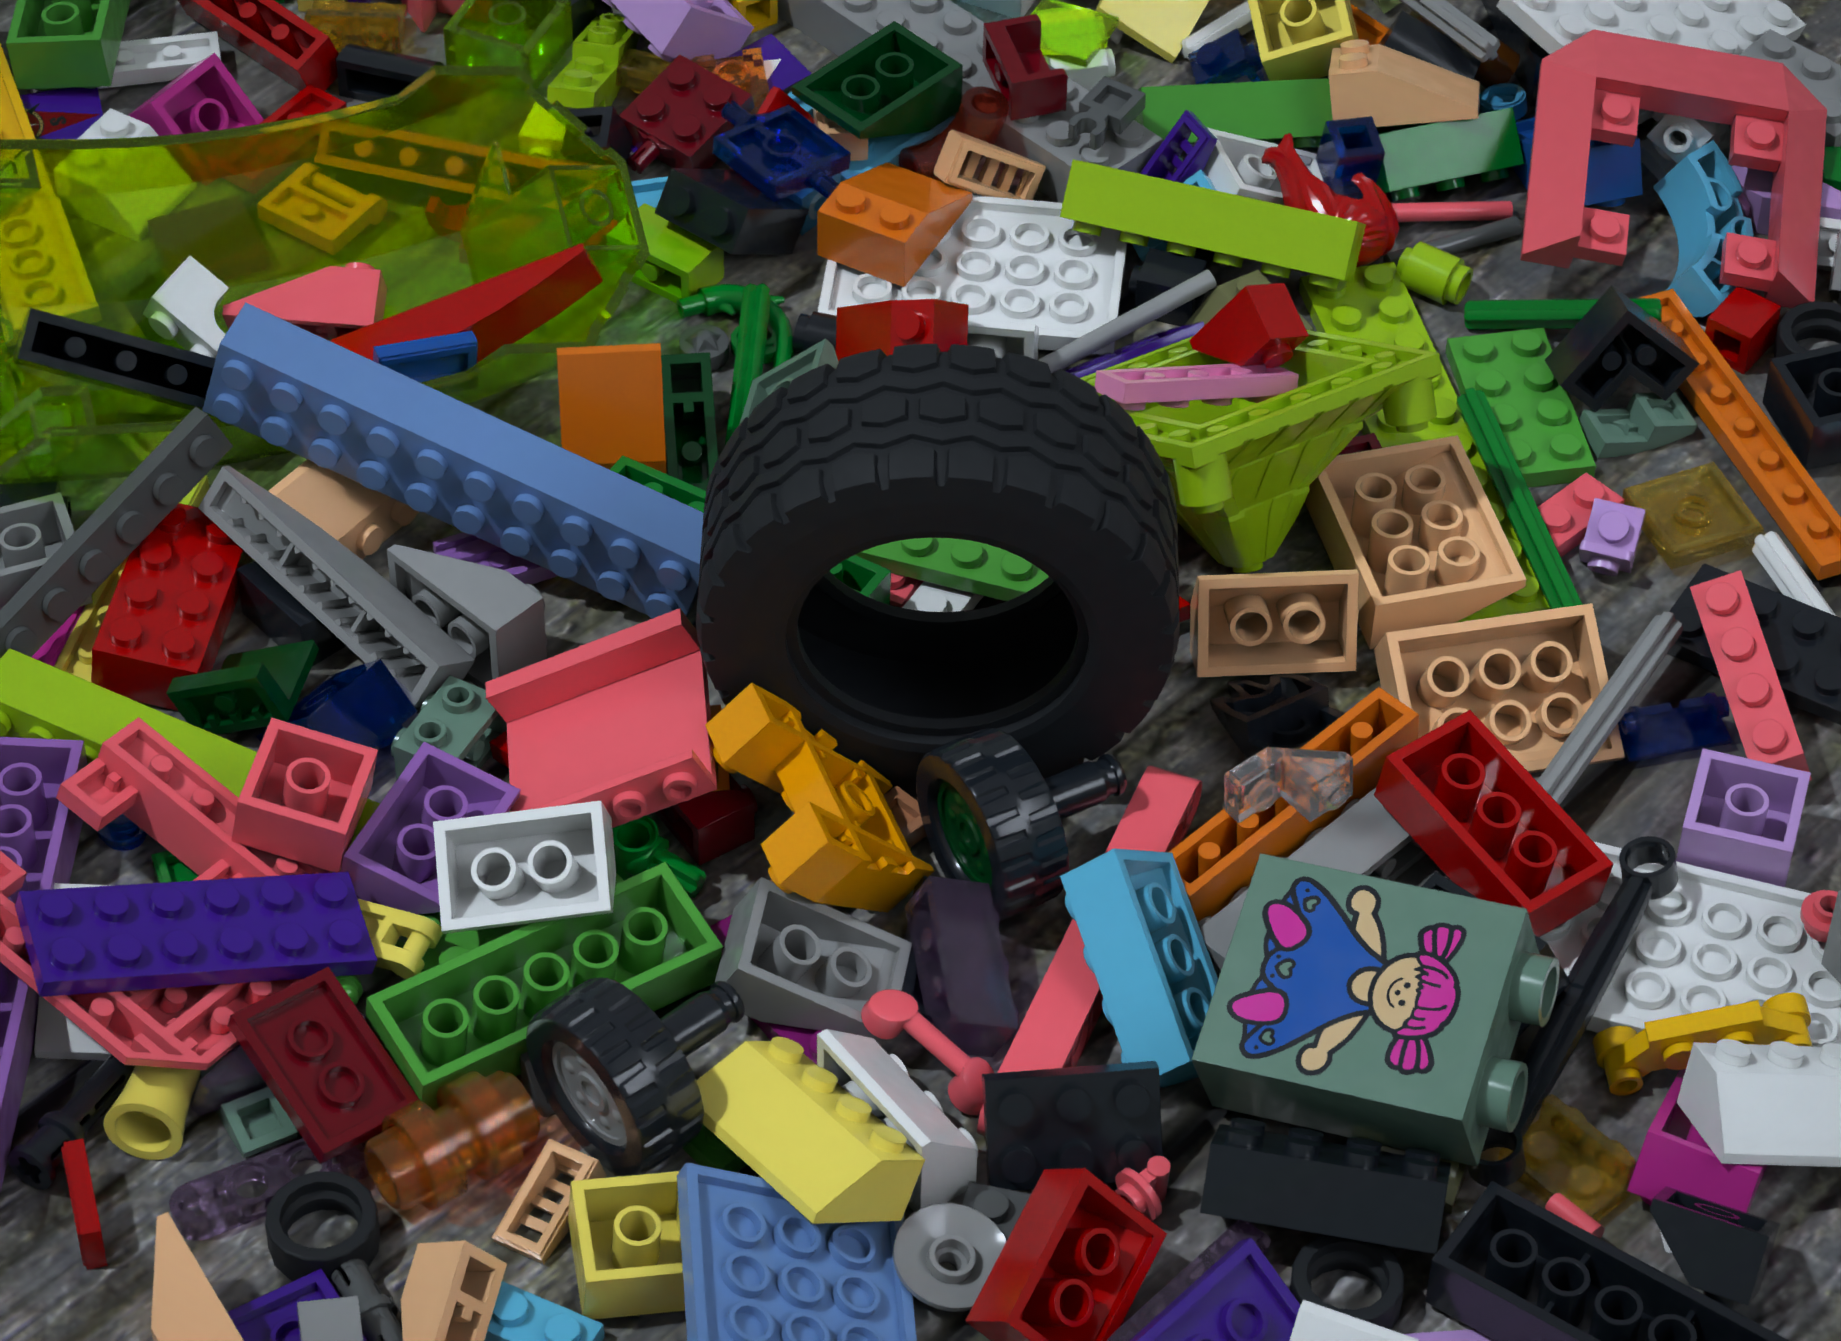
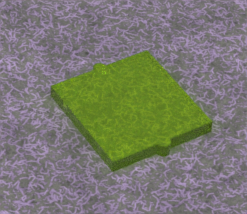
M1042 0L1031 13V15L1037 14L1041 21L1040 49L1043 56L1086 68L1100 49L1107 48V40L1119 26V17L1057 0Z

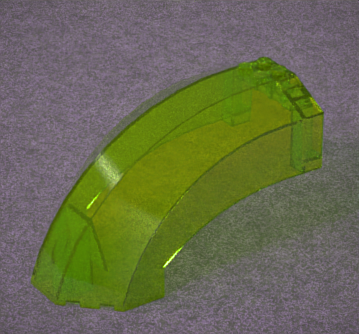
M434 65L398 95L333 111L239 128L137 138L0 139V484L128 477L191 412L183 408L14 363L13 357L24 318L30 308L185 350L175 340H167L158 335L150 326L148 318L143 315V312L151 297L189 255L229 287L220 305L214 310L216 323L226 334L229 329L222 316L223 305L329 266L345 267L350 262H361L381 270L387 286L383 318L386 319L583 243L601 272L603 282L551 320L517 342L502 345L467 371L421 383L468 404L557 369L556 348L596 345L600 338L598 334L606 321L614 315L629 290L628 284L650 255L626 160L611 147L604 151L584 133L588 127L559 101L556 100L551 104L531 87L534 79L519 66ZM209 416L233 445L215 466L291 452L280 446L272 445L265 439L232 424L224 423L215 416Z

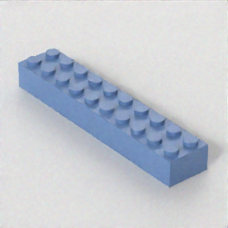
M248 303L244 304L220 342L202 411L217 417L224 423L232 424L265 439L272 445L280 446L313 461L320 467L328 468L350 478L368 489L376 490L400 501L416 511L424 512L448 523L466 534L474 535L498 546L514 556L522 557L546 568L562 578H567L596 591L607 599L615 600L646 614L650 618L658 617L679 608L688 616L698 597L703 512Z

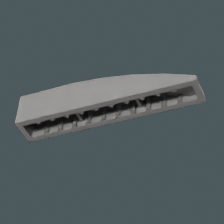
M222 466L198 508L413 708L421 707L425 698L432 692L436 693L449 675L460 680L464 679L475 659L402 592L356 554L281 499L232 467Z

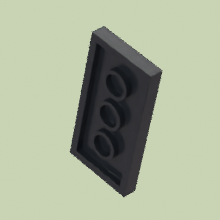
M1704 563L1669 611L1674 614L1676 620L1682 622L1683 631L1667 654L1719 675L1690 587L1730 573ZM1745 580L1786 702L1841 725V618Z

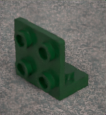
M314 640L230 654L225 658L220 670L173 678L166 694L187 723L216 735L266 727L271 717L288 722L319 648Z

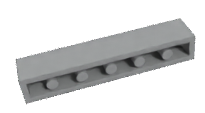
M1374 788L1362 799L1356 798L1349 802L1341 815L1328 826L1315 829L1307 837L1304 845L1289 857L1283 856L1281 858L1394 881L1427 853L1374 796L1376 788ZM1249 886L1238 890L1229 904L1213 917L1207 916L1198 923L1218 978Z

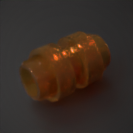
M470 1071L438 1089V1108L433 1111L424 1102L415 1100L383 1118V1133L367 1141L364 1148V1159L376 1188L392 1208L406 1211L421 1203L429 1210H436L467 1192L468 1179L466 1173L470 1170L481 1179L488 1181L522 1162V1147L537 1139L540 1132V1121L531 1097L513 1074L497 1071L485 1078L476 1071Z

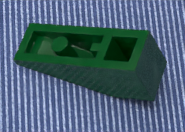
M710 352L661 355L667 474L706 491L709 477L718 460Z

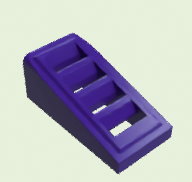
M1185 110L1140 174L1183 183L1200 169L1204 170L1218 139L1193 112ZM1191 132L1199 139L1194 146L1188 141ZM1183 150L1188 154L1184 160L1180 157Z

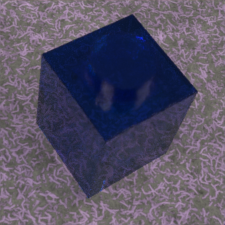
M1372 116L1332 120L1325 123L1316 162L1324 183L1329 185L1336 194L1361 192L1359 187L1351 181L1353 175L1363 173L1366 177L1377 183L1385 151Z

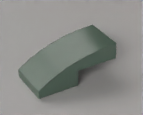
M1676 392L1666 401L1655 393H1633L1627 408L1599 409L1597 412L1592 409H1584L1579 418L1585 438L1597 458L1625 456L1655 449L1694 433L1698 426Z
M244 1050L222 1057L207 1070H201L199 1079L228 1135L243 1158L298 1137L296 1127Z

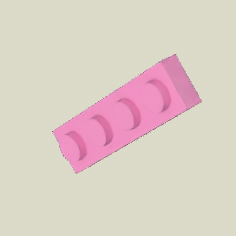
M1213 364L1096 370L1095 389L1098 393L1105 394L1113 399L1124 410H1144L1146 403L1158 402L1159 405L1165 407L1186 408L1189 407L1190 400H1201L1210 405L1227 406L1232 404L1233 398H1244L1247 401L1259 403L1293 390L1298 386L1299 374L1280 366L1266 368L1264 364L1252 366Z

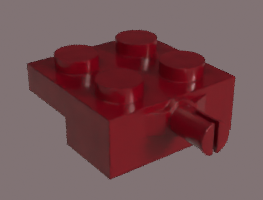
M679 55L619 115L633 137L632 145L639 148L631 157L627 158V164L634 172L637 170L638 174H642L644 169L655 158L672 168L709 169L727 151L724 138L755 107L752 94L686 57Z

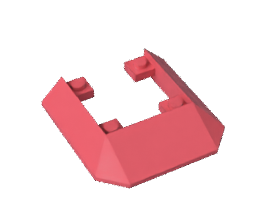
M1594 29L1542 59L1520 260L1569 269L1573 258L1622 266L1627 252L1630 215L1584 207L1590 140L1633 147L1637 137L1639 109L1732 125L1729 164L1773 172L1768 239L1727 232L1722 243L1719 284L1764 291V298L1787 308H1794L1797 305L1815 301L1827 109L1783 63Z
M139 717L104 741L98 757L61 783L56 799L97 832L121 814L126 816L195 872L198 877L193 881L331 873L325 869L232 842L238 797ZM0 851V962L38 993L15 904L8 899L9 896L23 887L27 872ZM302 979L47 996L43 998L124 1065L207 1070L239 1044L227 1026L232 1014Z

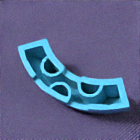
M1714 140L1684 157L1653 186L1667 208L1678 240L1679 261L1673 281L1666 290L1674 289L1693 317H1704L1712 313L1736 288V286L1719 284L1722 243L1727 232L1753 237L1752 220L1743 216L1738 196L1743 193L1742 187L1727 158Z

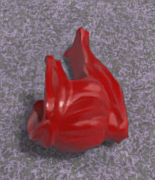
M1291 133L1284 135L1277 147L1265 149L1261 158L1262 163L1271 166L1275 170L1280 182L1285 206L1366 224L1356 267L1371 264L1381 256H1385L1393 248L1400 229L1397 215L1385 193L1372 179L1366 177L1363 173L1353 175L1351 181L1359 187L1363 194L1362 199L1336 194L1329 185L1314 176L1306 167L1294 149Z

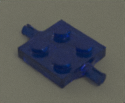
M731 101V104L730 102L726 103L722 109V117L735 127L714 137L712 153L774 202L805 188H814L827 199L840 184L831 177L848 170L850 167L851 153L789 104L770 113L757 115L750 114L736 101Z

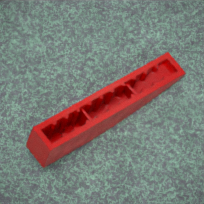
M581 243L329 341L373 361V347L473 330L478 341V364L517 342L560 314L603 282V278L584 244Z

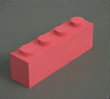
M1739 570L1691 586L1690 590L1746 757L1810 772L1742 571Z

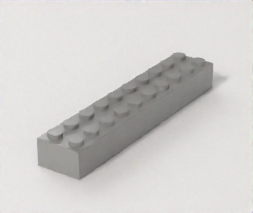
M778 0V16L837 56L842 55L893 21H896L962 64V109L953 115L956 117V131L1045 165L1046 169L1037 189L1056 202L1063 203L1073 159L1140 174L1163 142V138L1135 120L1120 135L1107 130L1104 144L1096 150L1090 148V133H1081L1073 141L1068 139L1069 120L1072 116L1079 113V102L1089 92V90L1069 77L1066 111L1011 121L983 62L984 22L950 0ZM1048 64L1050 70L1055 69V68H1053L1052 66H1050V65ZM1000 162V165L1004 167L1005 163ZM1018 168L1015 175L1021 178L1024 169Z

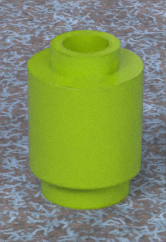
M1422 241L1418 242L1414 248L1407 247L1401 254L1396 267V272L1401 275L1400 281L1405 284L1408 290L1443 305L1448 301L1458 305L1465 297L1473 277V269L1465 266L1464 259Z

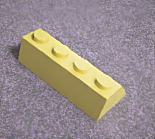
M773 1037L771 1041H745L696 1080L704 1108L703 1125L812 1224L902 1220L925 1159L906 1143L907 1138L904 1134L886 1126L871 1113L872 1108L867 1102L852 1096L837 1083L838 1078L835 1074L817 1066L804 1054V1048L799 1043L785 1037Z

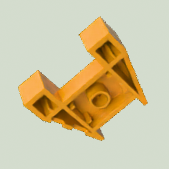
M750 683L706 723L705 727L715 746L713 748V756L722 768L732 774L739 772L780 793L785 804L795 813L761 843L770 863L768 868L770 878L783 892L787 894L795 892L815 903L888 913L914 890V887L923 876L929 877L934 872L932 865L913 856L883 796L893 787L891 782L863 760L855 763L833 751L837 746L835 738L823 729L815 735L811 734L805 729L801 721L800 711L787 701L754 683Z

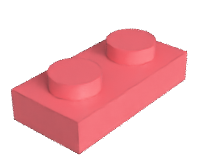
M1587 472L1538 506V510L1560 557H1563L1581 544V540H1584L1595 498L1624 504L1625 499Z

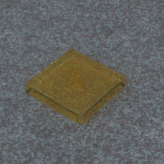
M1714 462L1623 489L1624 505L1646 509L1642 530L1670 569L1755 544V537L1759 534H1764L1762 525Z

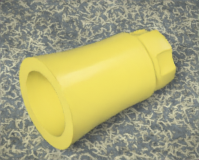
M135 1066L123 1091L104 1117V1130L108 1138L119 1149L138 1158L161 1160L175 1155L182 1146L186 1116L201 1070Z

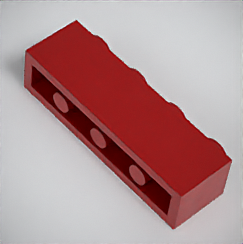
M178 0L188 16L212 32L217 31L218 36L300 91L309 84L325 91L337 78L336 58L339 53L329 36L274 0Z

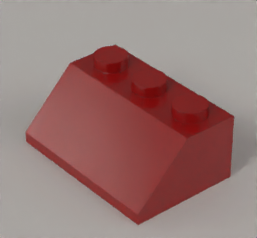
M1086 1168L1044 1169L965 1321L990 1341H1113L1167 1233Z

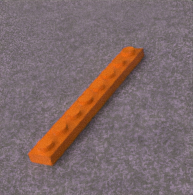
M1674 289L1640 297L1657 298L1661 301V323L1684 340L1699 362V365L1679 386V389L1813 575L1819 581L1841 574V517Z

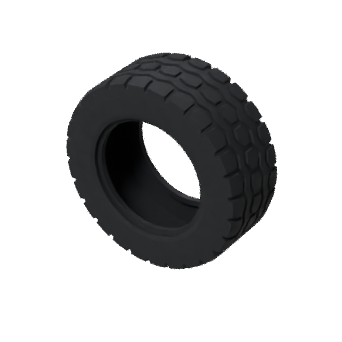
M913 344L895 346L893 355L888 356L881 349L844 357L839 360L837 369L827 363L793 379L788 389L780 387L757 405L749 418L745 417L735 429L709 477L704 503L696 612L697 638L703 662L715 689L718 690L725 705L730 703L750 683H754L787 701L800 711L801 721L805 729L811 734L815 735L823 729L835 738L837 746L833 751L855 763L863 760L891 782L893 786L891 789L898 786L911 797H917V770L921 759L928 752L959 737L988 728L1000 729L1016 739L1032 758L1044 779L1082 764L1085 758L1093 761L1117 745L1122 740L1124 733H1131L1142 722L1164 688L1175 661L1180 636L1178 527L1176 501L1171 481L1150 439L1140 426L1135 425L1132 417L1120 405L1105 394L1099 396L1094 386L1062 369L1051 374L1049 366L1045 362L1007 352L1003 358L995 357L994 349L972 345L951 344L948 352H940L937 344ZM916 538H954L980 542L1004 549L1032 563L1049 577L1030 591L998 605L968 611L930 612L905 609L876 601L848 587L837 579L830 570L844 560L878 545Z

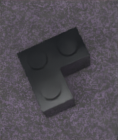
M1612 285L1545 359L1559 385L1595 412L1600 409L1629 375L1666 401L1699 365V362L1680 336Z

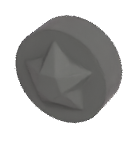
M696 325L688 328L681 334L679 354L710 352L711 370H716L727 362L729 358V338L722 329L713 325Z

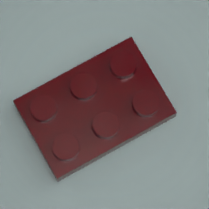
M329 967L230 1016L228 1028L320 1164L418 1114L422 1102Z

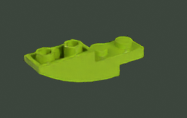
M616 13L601 14L573 41L572 60L548 85V105L575 109L612 105L624 82L640 34L624 24V15Z

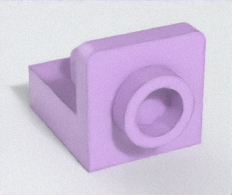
M1595 498L1584 540H1581L1579 548L1580 561L1588 563L1587 568L1602 575L1617 576L1618 571L1631 573L1646 509Z

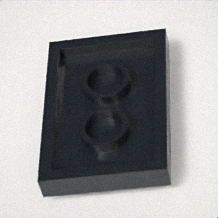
M1156 1061L982 1074L987 1185L1013 1191L1034 1189L1044 1169L1086 1168L1103 1183H1116V1175L1124 1168H1130L1140 1173L1147 1167L1150 1158L1163 1156L1159 1066Z

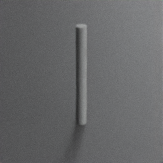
M1207 269L1044 356L1039 361L1048 364L1051 374L1059 369L1063 370L1217 286L1216 280Z

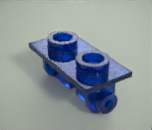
M1714 692L1706 693L1703 697L1680 700L1679 708L1674 709L1670 702L1641 708L1633 706L1629 708V712L1625 713L1618 722L1623 749L1629 762L1731 744L1732 742L1721 719L1729 716L1728 700L1725 696L1717 697Z

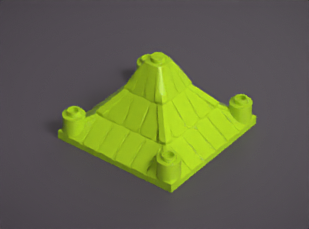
M1306 330L1309 336L1293 350V357L1288 362L1280 365V367L1299 374L1298 386L1293 390L1259 403L1250 402L1244 398H1233L1231 405L1217 406L1206 404L1201 400H1190L1189 407L1171 408L1159 405L1158 402L1146 403L1144 410L1125 411L1132 417L1135 425L1140 426L1150 439L1164 465L1174 490L1177 522L1218 563L1232 567L1235 573H1251L1262 569L1264 566L1263 562L1275 555L1297 519L1310 491L1309 485L1361 431L1363 420L1383 409L1385 423L1396 426L1398 432L1411 433L1428 427V421L1437 415L1432 379L1442 373L1438 352ZM1192 337L1103 370L1233 363L1193 350L1189 342ZM1096 372L1081 377V379L1095 387Z

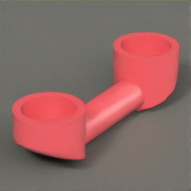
M886 989L873 994L861 1011L862 1022L866 1029L872 1035L881 1039H893L905 1030L955 1074L948 1085V1096L952 1104L965 1114L979 1115L983 1105L982 1074L994 1073L989 1063L980 1057H969L918 1012L917 1001L908 993L897 989Z

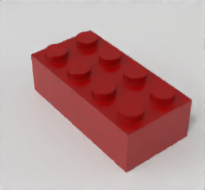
M178 503L128 556L92 648V683L137 702L179 711L166 694L172 679L212 671L240 595L237 568L251 563L252 558L198 507Z
M1471 710L1432 730L1385 758L1374 796L1453 883L1478 899L1527 909L1534 935L1537 937H1541L1600 901L1614 863Z

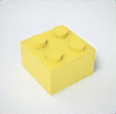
M1248 0L1261 63L1269 81L1319 79L1328 76L1332 49L1341 48L1340 44L1345 41L1359 39L1350 0Z
M680 1171L571 1181L568 1223L582 1315L594 1320L685 1311L677 1175Z

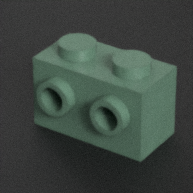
M449 675L436 693L432 692L425 698L420 713L408 728L403 727L400 729L392 743L391 755L394 757L396 780L423 742L478 769L482 768L492 755L489 742L507 730V723L486 699L485 689Z

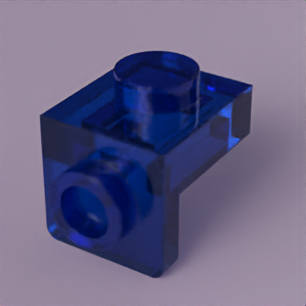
M1238 29L1206 43L1201 48L1188 54L1196 84L1231 83L1244 75H1247L1251 82L1265 81L1262 72L1264 67L1261 63L1257 43L1253 41L1248 44Z

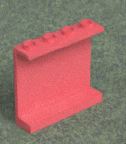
M680 608L485 682L486 699L507 723L509 784L521 789L520 796L512 806L511 812L601 800L611 816L612 828L717 789L715 758L713 756L714 746L705 727V724L711 720L707 669L701 655L697 630Z

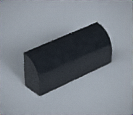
M30 308L24 318L11 362L192 411L195 407L203 410L216 358Z

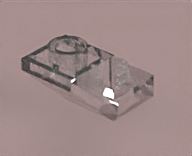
M1266 747L1224 774V811L1238 823L1256 812L1267 810L1280 797L1284 798L1311 822L1329 810L1338 809L1353 795V758L1346 752Z

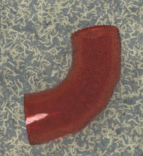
M974 87L967 90L962 96L961 105L954 120L947 128L928 141L902 149L899 154V167L943 182L934 175V167L949 131L955 130L995 145L1007 119L1009 110L1007 98L993 88Z

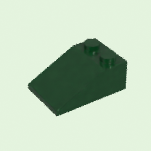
M893 21L793 85L792 94L859 139L927 132L962 109L963 65L896 21Z

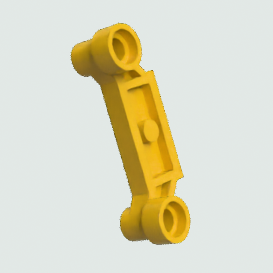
M1792 992L1775 995L1766 1000L1762 1007L1759 1005V1001L1756 1000L1644 1022L1645 1029L1639 1033L1628 1026H1614L1600 1031L1592 1040L1597 1064L1605 1069L1609 1090L1612 1094L1618 1096L1630 1095L1639 1091L1643 1087L1642 1077L1652 1071L1666 1068L1671 1070L1686 1069L1693 1042L1717 1043L1722 1039H1732L1744 1044L1770 1045L1774 1041H1785L1796 1046L1813 1047L1808 1027L1811 1024V1016L1806 998L1799 993Z

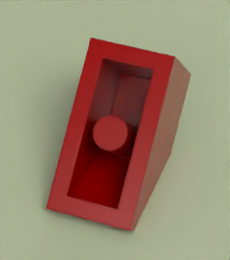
M1285 283L1245 286L1189 342L1193 350L1239 366L1264 364L1266 368H1274L1288 362L1294 355L1293 350L1309 335Z

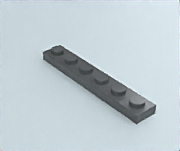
M195 407L0 609V659L9 648L32 657L233 447L207 413Z

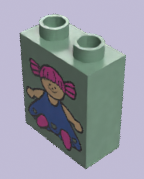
M1260 853L1191 1060L1210 1103L1214 1107L1345 1137L1377 1141L1382 1145L1402 1150L1406 1148L1428 1149L1440 1153L1441 1159L1477 1167L1489 1128L1512 1132L1519 1121L1526 1096L1528 1069L1526 1063L1510 1060L1521 1022L1544 1027L1548 1022L1558 989L1559 961L1557 958L1539 954L1528 910L1525 908Z

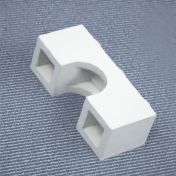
M189 255L151 297L143 315L148 318L152 329L161 337L167 340H175L187 351L216 358L219 344L224 338L225 333L216 323L214 310L220 305L229 287Z

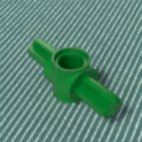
M646 815L612 828L616 873L623 880L666 862L690 898H695L702 890L706 881L705 872L668 851L669 841L658 835V827L649 816Z

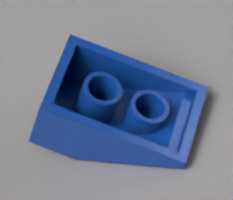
M1535 117L1516 121L1524 164L1512 168L1526 189H1528ZM1636 137L1633 147L1590 140L1584 206L1596 204L1601 207H1615L1623 205L1625 198L1643 195L1640 138Z

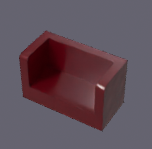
M1037 14L984 23L983 62L1011 121L1066 111L1068 76L1063 68L1050 70L1040 49L1041 21Z

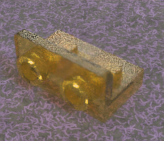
M337 0L314 1L312 9L306 10L305 21L329 36L338 52H341L350 43L399 54L402 52L408 20L406 4L341 2Z
M1553 1094L1543 1099L1539 1119L1529 1127L1523 1137L1526 1169L1517 1181L1546 1204L1554 1194L1560 1192L1599 1222L1630 1196L1631 1192H1628L1627 1189L1636 1166V1160L1621 1143L1605 1136L1590 1124L1585 1116L1575 1107L1567 1106ZM1507 1148L1500 1149L1498 1160L1508 1157L1513 1151Z

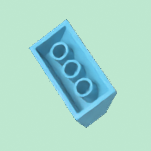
M1112 849L1061 875L1060 878L1066 892L1065 905L1079 928L1085 945L1083 949L1085 961L1090 970L1095 973L1103 996V1012L1109 1023L1114 1027L1122 1049L1121 1062L1156 1061L1159 1066L1160 1087H1167L1198 1078V1073L1191 1059L1218 977L1173 853Z

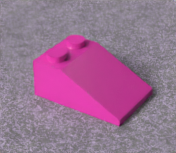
M1686 1069L1679 1070L1647 1131L1627 1191L1639 1195L1645 1203L1651 1206L1652 1199L1667 1186L1748 1213L1767 1165L1721 1164L1677 1104Z

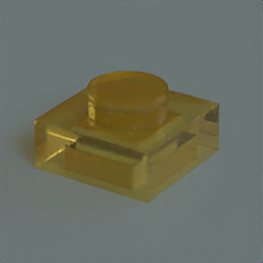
M628 49L617 67L616 85L630 88L631 91L641 94L672 62H667L654 53Z

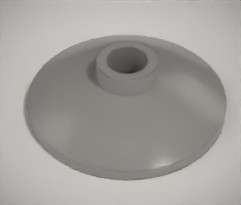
M955 1203L933 1204L914 1212L901 1225L893 1245L894 1267L906 1289L925 1304L946 1311H968L972 1309L1007 1241L998 1226L983 1213L971 1207ZM939 1263H952L957 1268V1271L947 1270L940 1266Z

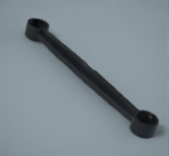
M1645 836L1630 841L1622 848L1619 855L1622 884L1567 976L1571 983L1555 999L1548 1022L1544 1027L1539 1028L1522 1061L1527 1065L1528 1082L1519 1121L1512 1132L1489 1128L1482 1150L1483 1152L1490 1148L1503 1147L1513 1152L1508 1157L1497 1161L1480 1159L1477 1167L1467 1165L1470 1176L1478 1184L1488 1187L1491 1181H1494L1505 1187L1516 1182L1525 1172L1524 1135L1556 1084L1626 953L1649 901L1668 895L1678 883L1675 850L1668 841L1659 837ZM1646 863H1657L1664 866L1662 869L1651 873H1641L1633 870Z

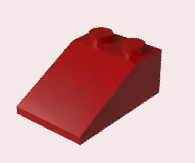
M938 299L890 300L838 307L836 325V355L838 361L844 357L881 349L886 356L893 355L895 346L937 344L940 352H948L951 344L967 345L969 305Z

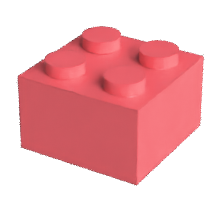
M271 717L237 801L232 842L331 872H340L343 856L350 846L372 788L378 749Z

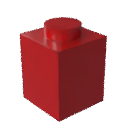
M1736 287L1708 317L1705 333L1733 370L1745 374L1774 343L1781 306L1743 287Z

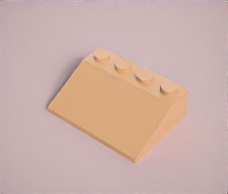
M1458 435L1338 455L1309 485L1310 491L1305 504L1334 570H1358V624L1370 650L1376 647L1386 632L1456 623L1526 586L1527 579Z
M1592 603L1386 632L1374 648L1381 688L1419 714L1418 738L1471 710L1529 773L1542 772L1547 768L1609 681ZM1618 724L1589 765L1623 760L1625 758Z

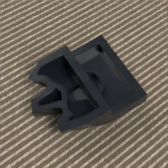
M1272 674L1269 677L1270 683L1267 685L1258 684L1246 679L1227 682L1231 698L1219 697L1211 699L1210 704L1221 724L1250 762L1272 771L1344 714L1329 707L1328 687L1302 675Z

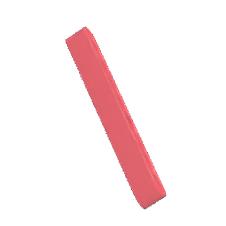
M1149 765L1105 853L1112 849L1169 852L1184 840L1195 817L1202 793V781ZM1072 919L997 1073L1076 1067L1103 1011V996L1095 973L1090 970L1083 954L1085 945L1074 919ZM984 1104L982 1105L977 1125V1133L985 1136Z

